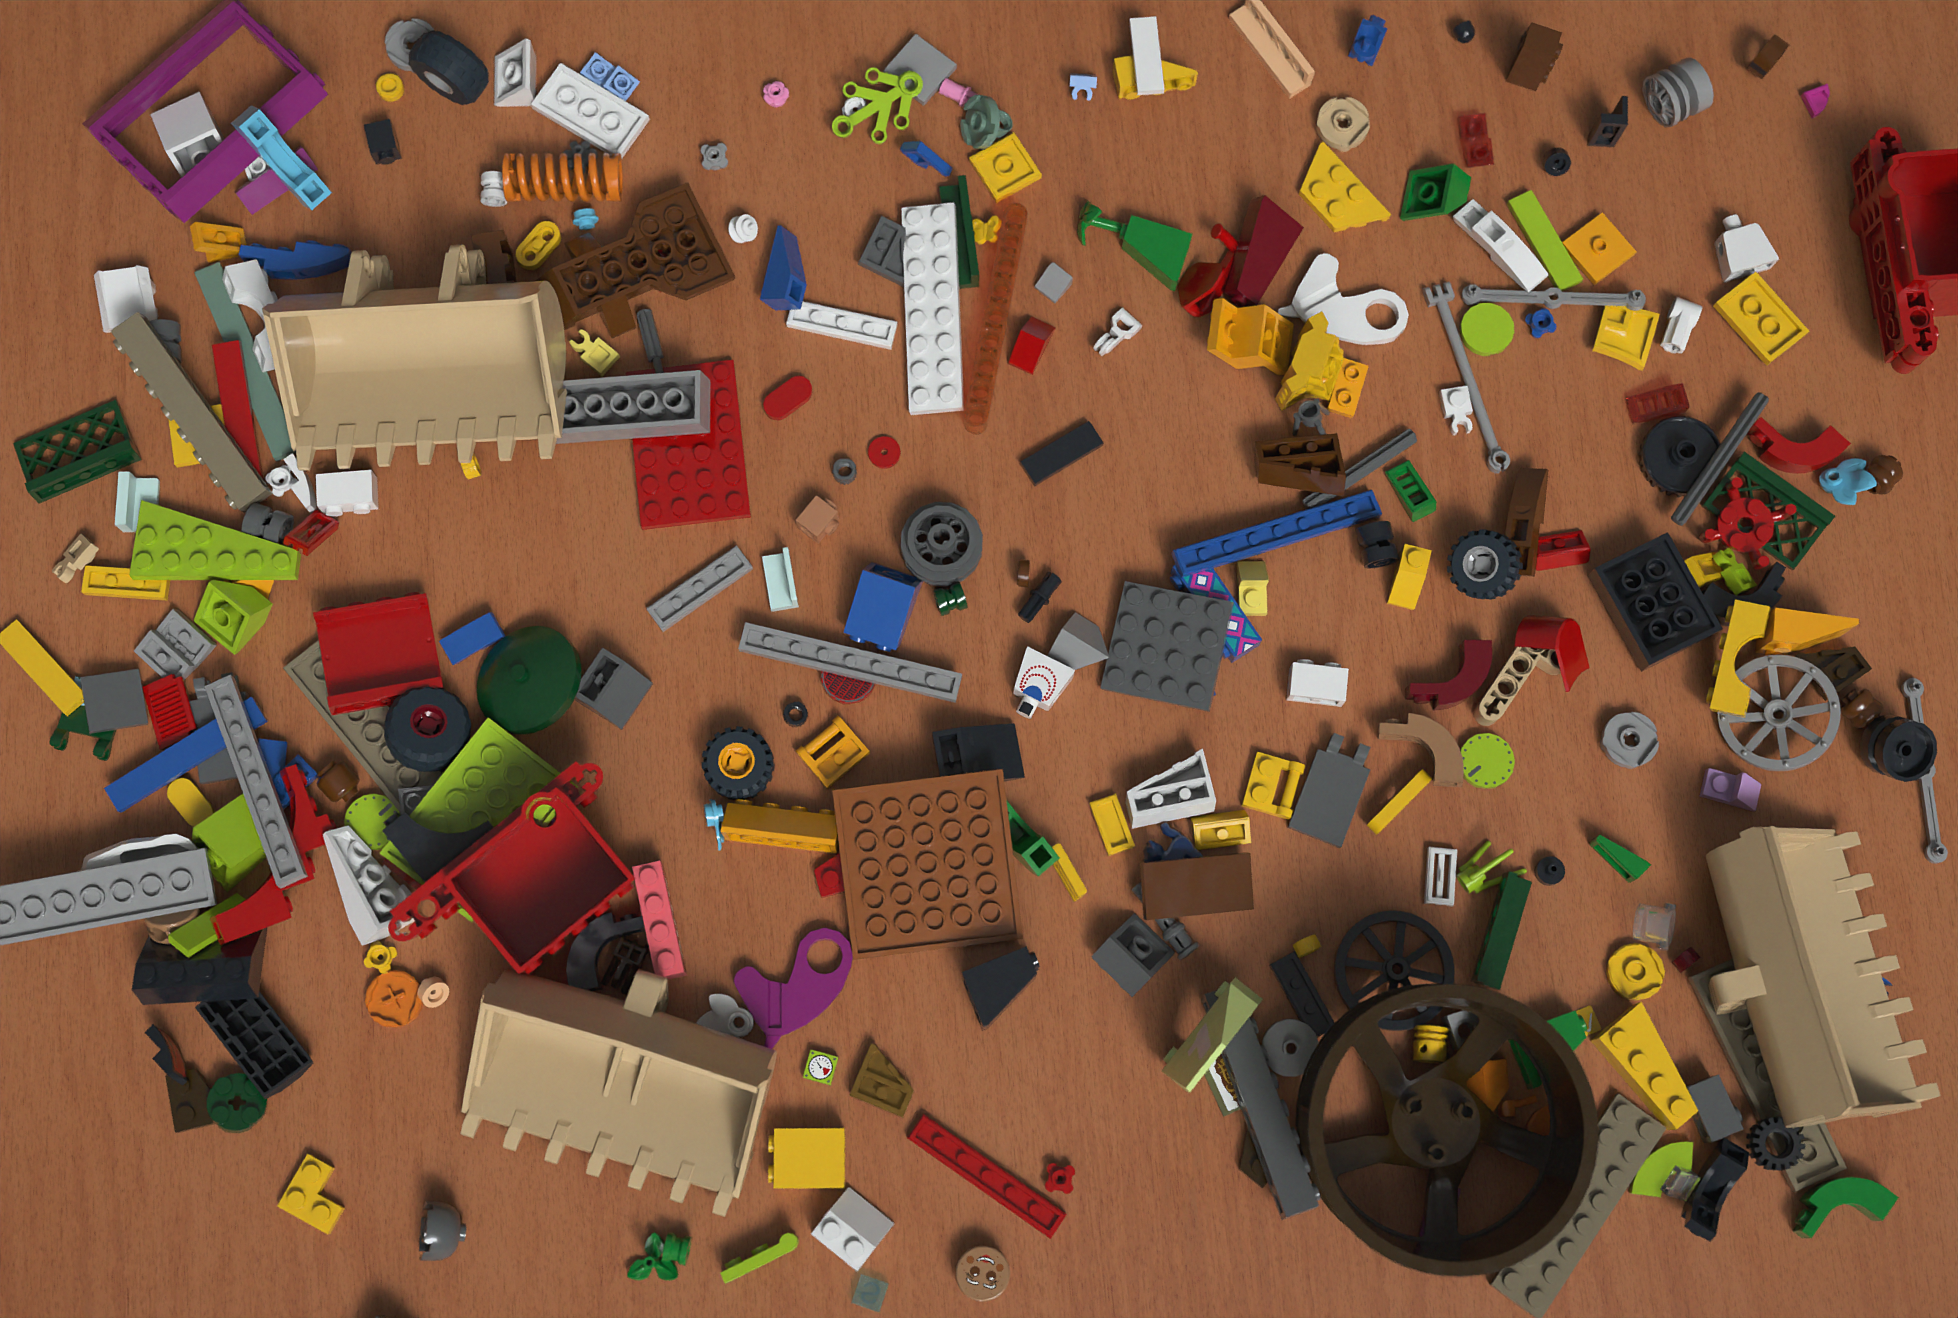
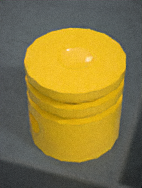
M1428 1025L1415 1026L1414 1030L1417 1033H1414L1416 1040L1413 1041V1061L1441 1064L1448 1060V1043L1445 1040L1449 1038L1446 1035L1449 1032V1028Z

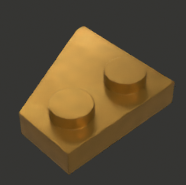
M871 1043L850 1096L903 1118L914 1090L884 1057L876 1045Z

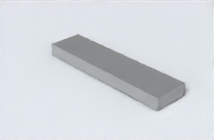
M736 545L646 609L662 632H664L753 570V567Z

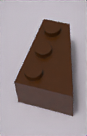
M1531 22L1521 36L1506 82L1533 91L1537 90L1540 83L1545 84L1563 48V44L1559 43L1562 32Z
M1337 433L1255 441L1254 463L1259 484L1344 496L1346 473Z

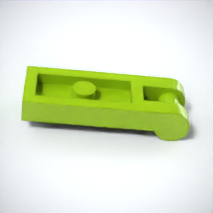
M786 1233L781 1236L779 1244L769 1248L766 1243L751 1251L753 1257L745 1261L738 1257L724 1264L726 1270L720 1273L724 1283H729L793 1251L798 1246V1237L793 1233Z

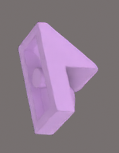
M1708 768L1705 770L1700 797L1754 812L1756 811L1761 784L1743 772L1738 775H1732Z

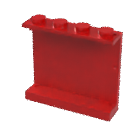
M411 592L401 598L382 597L377 599L376 602H353L348 604V607L336 608L329 606L321 608L318 612H313L328 693V707L332 716L392 705L399 695L412 688H443L426 593Z

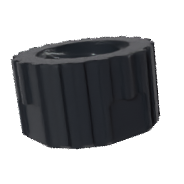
M794 701L785 707L783 718L786 724L797 728L805 724L808 712L803 703ZM793 709L801 710L802 717L794 721L790 718L789 712Z

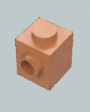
M816 495L796 519L797 528L819 544L826 534L830 536L839 525L838 511H836L837 506L829 499L824 498L822 500Z

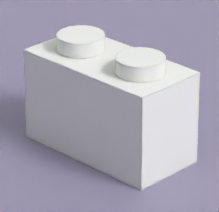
M372 470L316 474L317 507L327 516H341L343 512L350 511L356 514L370 513V510L378 509L376 475Z
M1297 660L1289 668L1286 700L1342 707L1346 702L1349 669L1341 668V664L1325 663V666L1314 665V662L1311 660Z

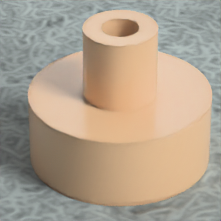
M439 977L424 979L418 989L419 999L425 1006L430 1008L444 1003L449 995L448 986Z

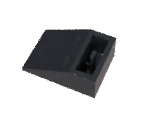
M1015 723L958 727L932 732L939 776L1002 768L1004 782L1025 778Z

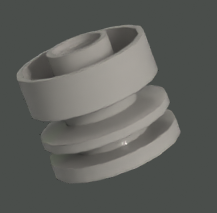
M1691 57L1684 58L1670 65L1668 69L1660 70L1656 74L1646 77L1643 82V94L1647 107L1654 119L1666 128L1686 120L1688 116L1696 115L1710 108L1713 103L1714 94L1709 76L1703 66Z

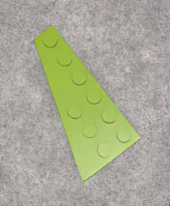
M141 500L129 576L133 580H298L301 554L293 548Z

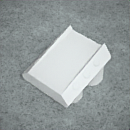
M136 265L130 268L109 271L98 270L96 272L94 280L104 332H111L112 329L137 312L147 317L149 321L157 320L158 310L155 307L153 298L156 288L155 283L150 279L147 267Z

